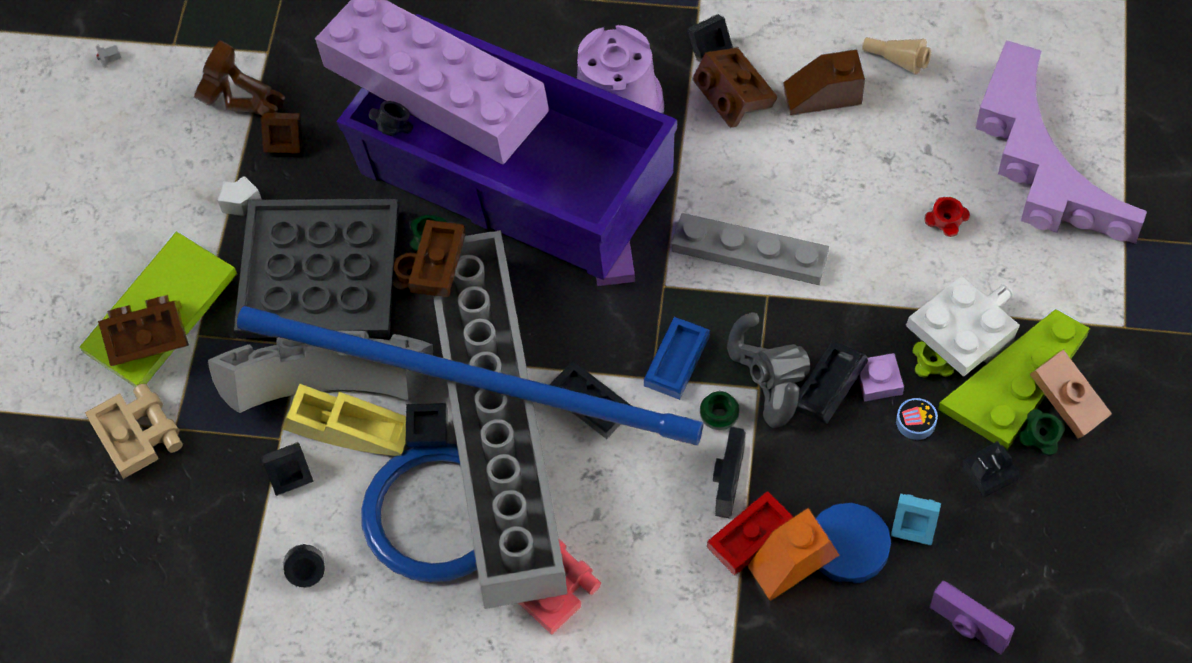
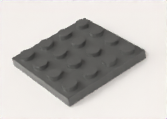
M398 199L249 200L234 324L236 338H278L276 336L268 337L238 329L237 318L243 306L275 313L286 319L334 331H366L369 338L390 337L395 277L394 264L400 208Z

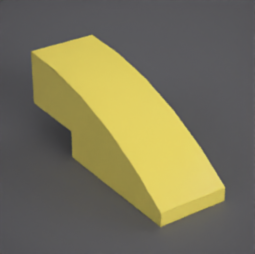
M299 384L283 430L352 450L401 456L406 443V416L340 391L338 396L335 397Z

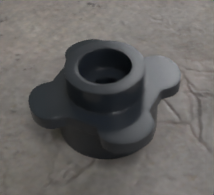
M384 101L381 103L379 110L373 108L368 114L370 119L377 122V128L386 135L395 136L399 132L408 134L413 129V125L407 122L410 113L400 103Z

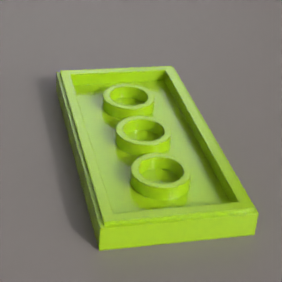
M176 231L111 310L128 305L131 306L132 312L147 308L146 300L168 295L169 301L176 300L181 303L182 308L179 311L187 335L236 276L237 271L227 262ZM108 313L102 320L109 318ZM99 324L79 347L84 354L134 387L140 384H147L174 351L171 350L116 366H110Z

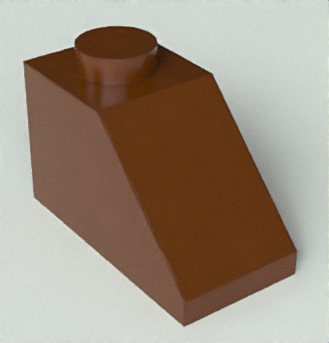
M857 49L822 54L783 82V89L790 115L862 105L865 76Z

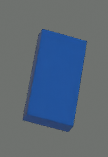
M674 317L644 378V387L680 400L708 342L710 330Z

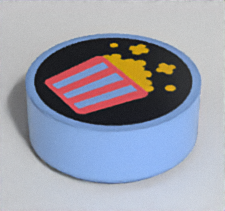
M921 398L906 400L898 409L896 418L897 428L902 435L909 439H925L936 428L937 411L927 400Z

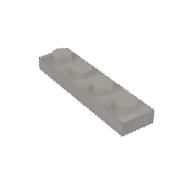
M681 213L672 241V252L815 285H820L829 251V246L685 213Z

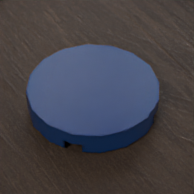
M845 503L833 505L822 511L816 518L839 553L838 557L818 569L826 577L841 583L842 580L862 583L878 575L886 565L891 547L889 529L880 515L866 506Z

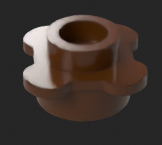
M406 253L395 258L393 286L396 290L405 291L409 288L408 283L411 275L407 273L412 271L417 254Z

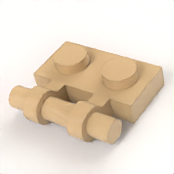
M140 384L134 388L133 393L137 399L129 404H126L119 393L85 412L123 479L159 459L153 449V446L156 444L164 443L167 450L171 453L178 451L183 446L182 441L178 437V427L172 419L166 417L162 410L163 403L156 393L150 391L147 384ZM143 416L148 417L153 425L142 431L136 421Z

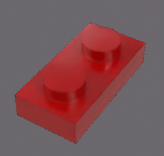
M767 491L707 541V548L735 576L751 562L772 532L794 517Z

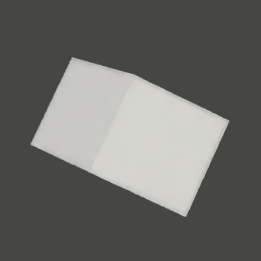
M243 176L235 183L223 182L218 203L222 213L245 216L247 215L249 200H262L259 190Z

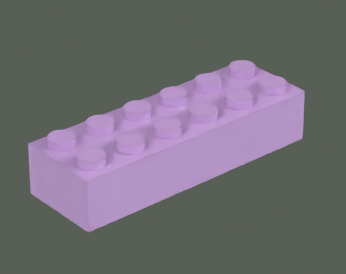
M350 0L315 38L324 67L386 101L402 104L411 115L501 164L508 160L549 112L543 82L387 0Z

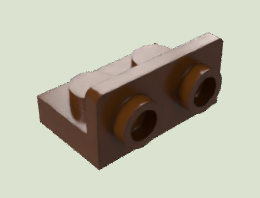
M738 47L706 52L693 76L694 83L730 128L739 125L745 112L772 108L778 98Z
M168 295L146 300L147 308L132 312L131 306L128 305L107 311L109 318L100 320L98 323L110 366L189 346L179 311L182 308L180 301H169Z

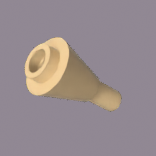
M866 37L862 46L863 51L882 55L889 61L916 75L920 72L921 68H927L931 57V48L927 47L926 39L888 40L886 42Z

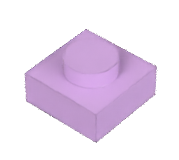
M895 354L867 358V364L857 377L864 402L903 395L904 385Z

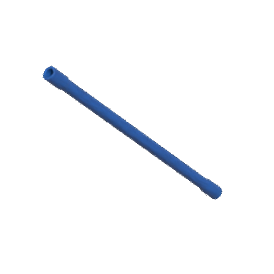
M247 306L241 308L237 318V327L241 330L268 337L276 336L657 433L664 438L698 446L703 432L704 422L626 405L286 319L275 313Z

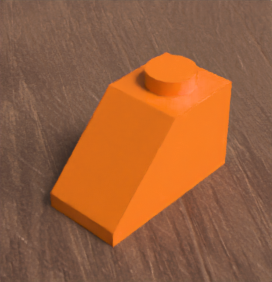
M807 508L772 532L748 564V568L771 601L838 557L839 553L809 508Z

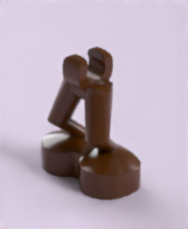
M222 40L218 41L206 60L203 68L204 74L195 91L194 98L210 106L223 93L226 110L256 113L258 115H263L264 112L277 113L278 109L284 104V95L276 90H271V86L242 73L235 65L234 47ZM228 76L231 77L236 86L253 95V97H233Z

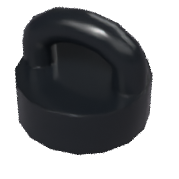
M302 544L296 545L287 552L283 561V569L289 583L296 587L305 588L311 587L321 580L324 575L325 564L322 552L312 545Z

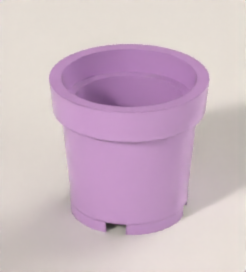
M616 25V29L604 31V27L590 32L582 40L578 48L577 79L664 114L662 89L654 73L652 53L647 38L631 27ZM617 78L622 79L621 81H618V82L615 81V79H617Z

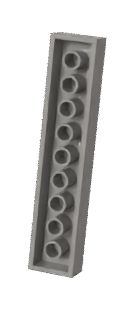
M501 230L465 236L449 298L433 295L443 358L529 380ZM447 380L484 609L566 595L565 570L533 402Z

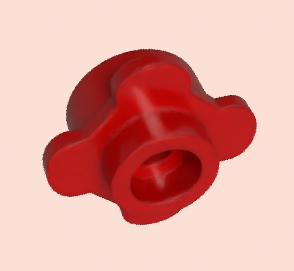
M940 197L936 200L932 212L925 214L924 221L928 226H935L942 230L945 236L953 237L958 234V227L961 223L969 219L970 212L966 207H963L959 200L953 197ZM944 215L950 216L951 218L946 219L944 218Z

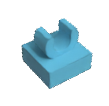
M900 494L891 536L932 545L941 503L930 499L925 500L913 497V495Z

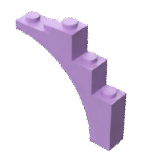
M1006 40L981 103L975 129L984 131L991 136H1000L1008 139L1002 154L998 175L1007 177L1014 182H1024L1032 185L1021 221L1037 229H1047L1058 232L1061 221L1071 223L1079 229H1090L1109 235L1118 241H1128L1136 244L1147 211L1122 202L1094 186L1069 164L1054 145L1042 121L1036 98V72L1041 50Z

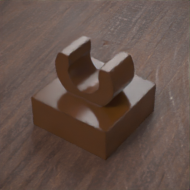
M264 112L261 117L264 152L300 153L303 147L300 113Z

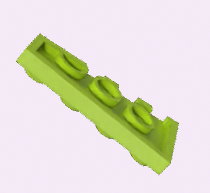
M1055 309L939 403L938 410L991 442L995 443L998 441L1000 445H1003L1008 450L1027 423V414L1036 409L1046 396L1030 373L1063 349L1072 359L1088 336L1090 328Z

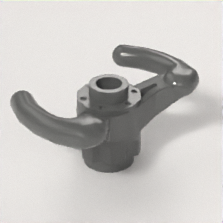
M751 312L742 315L734 323L729 333L727 350L734 362H739L750 368L753 380L761 386L765 395L764 420L771 428L778 429L786 425L794 415L799 398V387L794 383L802 381L808 375L810 361L807 352L801 346L794 344L772 349L744 344L745 333L750 328L757 326L760 321L758 314Z

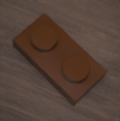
M426 220L408 283L410 292L449 298L466 235L464 225Z

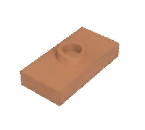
M1064 349L1030 373L1031 377L1078 439L1086 435L1112 414Z

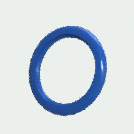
M447 443V446L413 447L403 451L401 456L397 455L390 459L375 474L365 492L361 507V526L367 545L381 563L391 571L409 579L425 582L452 581L477 570L474 549L460 558L441 563L420 562L409 558L393 547L386 537L381 523V508L384 496L391 484L412 467L427 462L447 461L460 464L457 444Z

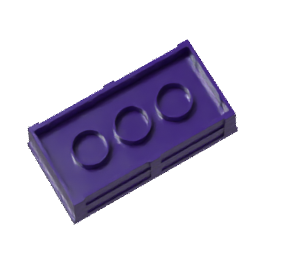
M416 14L417 17L543 82L549 112L508 160L501 164L411 114L407 121L413 125L411 133L399 132L395 136L382 133L377 128V122L370 119L368 114L373 108L379 110L381 103L386 100L361 88L337 120L339 129L345 135L361 174L376 181L380 179L471 219L472 223L485 229L501 230V233L583 268L587 270L588 274L604 280L673 174L674 133L677 130V119Z

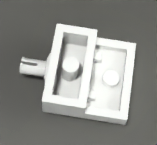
M960 276L909 316L906 324L913 333L962 376L968 374L982 361L990 362L1012 344L1020 325L1000 308L1002 304L1013 297L1012 290L1010 288L1006 290L1007 285L1001 284L999 288L988 296L980 292L963 276Z

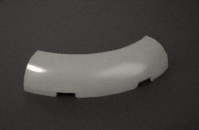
M338 331L433 355V344L396 334L392 335L390 340L369 338L366 331ZM280 337L277 338V345L253 350L251 345H245L208 360L212 381L220 396L231 408L239 413L268 401L295 395L299 384L318 391H369L409 401L420 392L429 376Z

